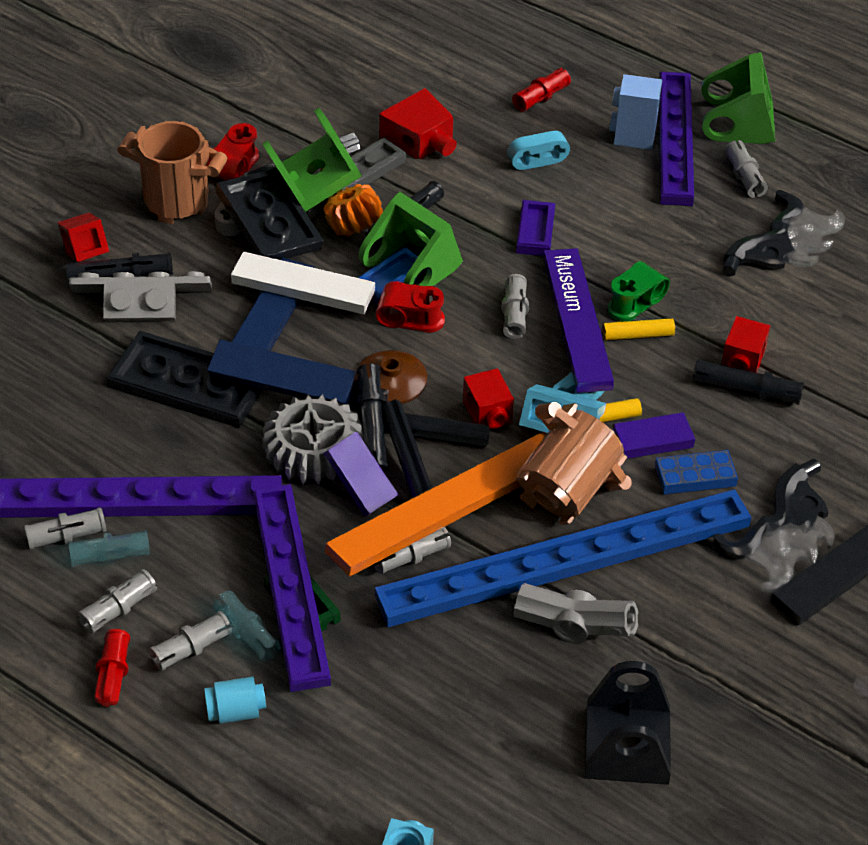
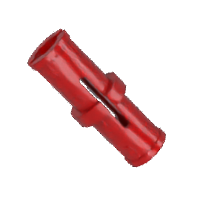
M562 67L558 68L546 77H537L527 88L515 93L512 96V102L517 110L520 109V112H525L541 101L547 102L554 93L571 84V77L567 70H563Z

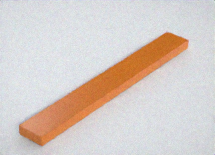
M542 432L326 543L325 553L350 577L521 487L519 481L515 479L518 476L517 472L547 433Z

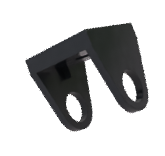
M625 661L618 663L608 671L587 700L584 779L669 785L671 777L670 703L659 674L653 666L644 662ZM626 673H639L646 676L649 680L641 685H626L621 683L618 677ZM633 737L639 744L635 747H624L618 741L623 738Z

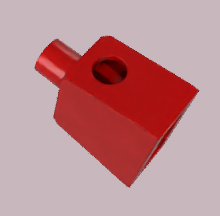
M426 88L379 113V139L385 137L406 152V154L416 159H423L436 150L443 156H449L456 148L457 142L453 139V116Z

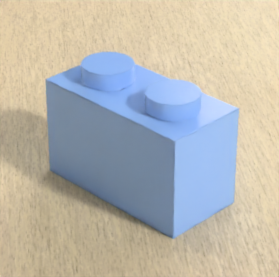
M623 75L621 87L615 86L612 106L618 107V112H612L609 131L615 132L614 145L652 150L662 79Z

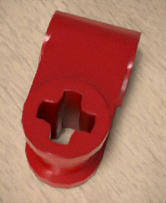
M247 123L233 125L220 143L213 148L227 156V162L217 178L227 181L242 177L243 173L250 171L253 165L258 162L259 150L255 147L257 129L253 125Z
M399 281L389 282L383 288L375 314L376 319L380 324L389 328H404L425 333L439 331L445 324V315L441 311V307L444 304V294L439 288L434 286L412 285ZM427 316H428V323L425 322V318H426Z

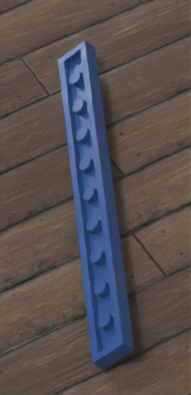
M734 489L375 587V599L387 627L514 593L519 591L524 583L539 586L711 538L717 533L725 534L750 527L751 515Z

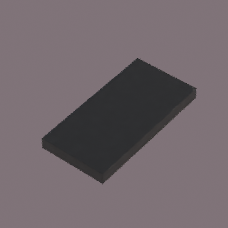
M143 331L137 333L107 377V384L110 388L240 428L263 391L261 388L209 376L207 370L214 353Z

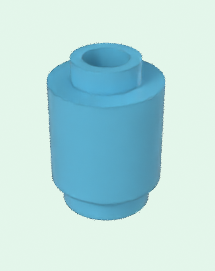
M253 676L214 682V687L204 688L209 721L219 720L220 724L255 719L259 718L258 709L266 708L263 683L255 684Z

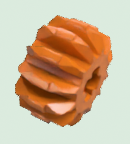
M356 184L351 188L346 187L345 190L336 192L334 197L327 200V204L323 208L326 214L325 218L331 229L335 231L336 235L351 236L356 232L361 233L362 230L370 228L371 224L376 223L383 213L382 203L378 195H376L370 185L366 184L362 186L361 184Z

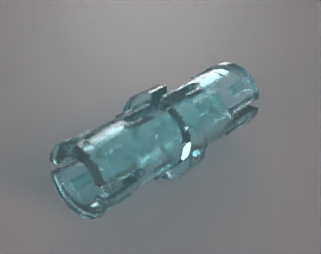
M147 530L112 536L111 532L103 533L104 537L68 542L72 567L106 560L108 564L116 563L115 559L150 555Z
M229 590L220 594L219 597L226 604L223 605L216 599L213 608L216 612L222 611L226 615L232 627V634L240 641L244 640L262 662L274 658L275 655L268 648L272 647L278 653L281 649V643L262 625V618L254 611H249L233 591Z

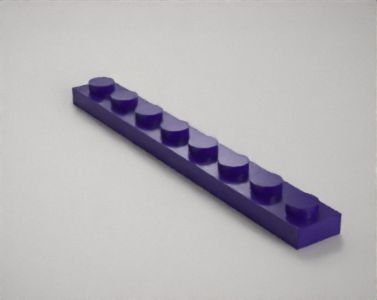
M194 476L0 479V518L58 517V514L65 512L69 516L96 510L100 507L104 517L256 515L253 489L281 486L282 477Z

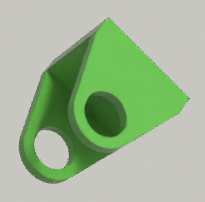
M761 52L749 54L710 73L704 78L701 84L703 98L711 104L720 105L706 113L703 118L702 129L708 138L714 141L738 142L740 140L743 143L754 144L776 142L773 99ZM725 80L733 88L724 96H716L709 92L708 87L712 82ZM721 116L728 117L734 122V126L726 132H716L710 128L709 124L714 118Z
M319 107L313 111L326 134L293 156L281 162L269 141L266 140L262 143L305 212L362 176ZM324 168L321 172L314 174L318 169Z
M401 192L389 202L359 250V261L366 267H374L411 242L420 248L422 252L408 271L404 283L413 285L420 271L427 268L426 276L419 284L420 286H435L453 273L463 262L451 225ZM382 238V245L378 252L368 258L371 246L376 240Z

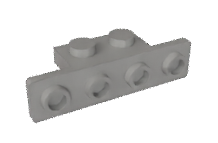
M195 271L185 272L180 277H169V274L165 272H151L148 274V277H134L132 273L118 272L114 273L113 277H99L96 273H80L78 278H69V287L73 293H104L103 318L105 322L176 321V292H212L211 278L204 276L202 272Z

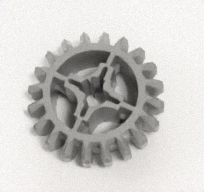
M307 394L305 400L301 401L293 397L291 405L280 403L278 411H271L269 421L265 422L263 428V449H265L269 464L274 465L277 474L285 472L289 481L295 477H300L302 484L308 479H314L319 485L322 478H328L334 482L336 472L323 453L356 431L363 440V432L357 414L352 413L349 404L340 406L337 398L326 401L323 394L319 399H311L309 394Z

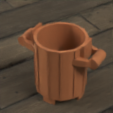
M165 121L151 125L148 129H145V126H141L137 134L128 132L117 149L121 156L128 157L140 164L144 203H146L150 212L158 215V221L168 224H174V218L183 219L198 212L200 215L204 213L208 205L209 194L207 176L217 177L227 162V156L210 148L208 140L204 139L197 127L183 121Z
M552 402L538 405L535 409L537 418L542 420L549 432L517 472L518 476L515 479L519 481V484L524 489L520 498L530 509H534L538 503L542 508L562 517L558 522L560 525H569L574 518L580 515L602 484H605L606 489L609 491H620L629 489L632 481L621 469V465L627 459V456L624 455L623 444L613 430L598 418L582 410H577L578 405L576 403L563 405L561 408L559 403Z

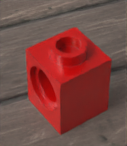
M90 212L57 222L66 255L76 262L110 252L101 219Z
M736 316L725 342L721 365L757 373L766 351L771 325Z
M496 368L464 376L463 404L473 423L488 425L490 429L512 424L514 397L499 369Z

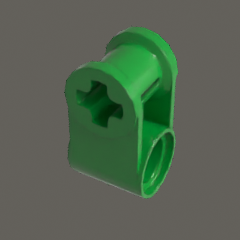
M643 261L636 262L629 270L613 279L611 284L613 298L608 303V315L620 322L634 320L642 312L663 299L670 286L669 278Z

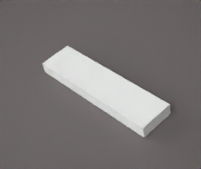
M248 252L242 253L231 274L233 284L360 314H365L375 292V282Z

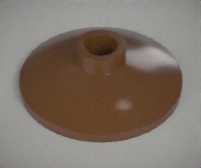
M397 350L376 352L366 357L359 364V366L366 364L368 378L371 377L370 363L380 366L381 388L389 391L387 395L388 401L397 399L402 404L408 403L420 396L427 384L425 366L418 358L406 352Z

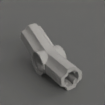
M524 583L519 590L514 607L513 617L553 628L559 638L575 644L586 641L588 635H635L638 627V608L634 601L597 600L590 593L582 590H571L564 595Z

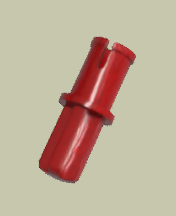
M121 629L106 631L102 657L95 666L98 678L94 700L105 708H108L110 705H116L119 702L122 680L129 670L126 657L131 637L128 632Z

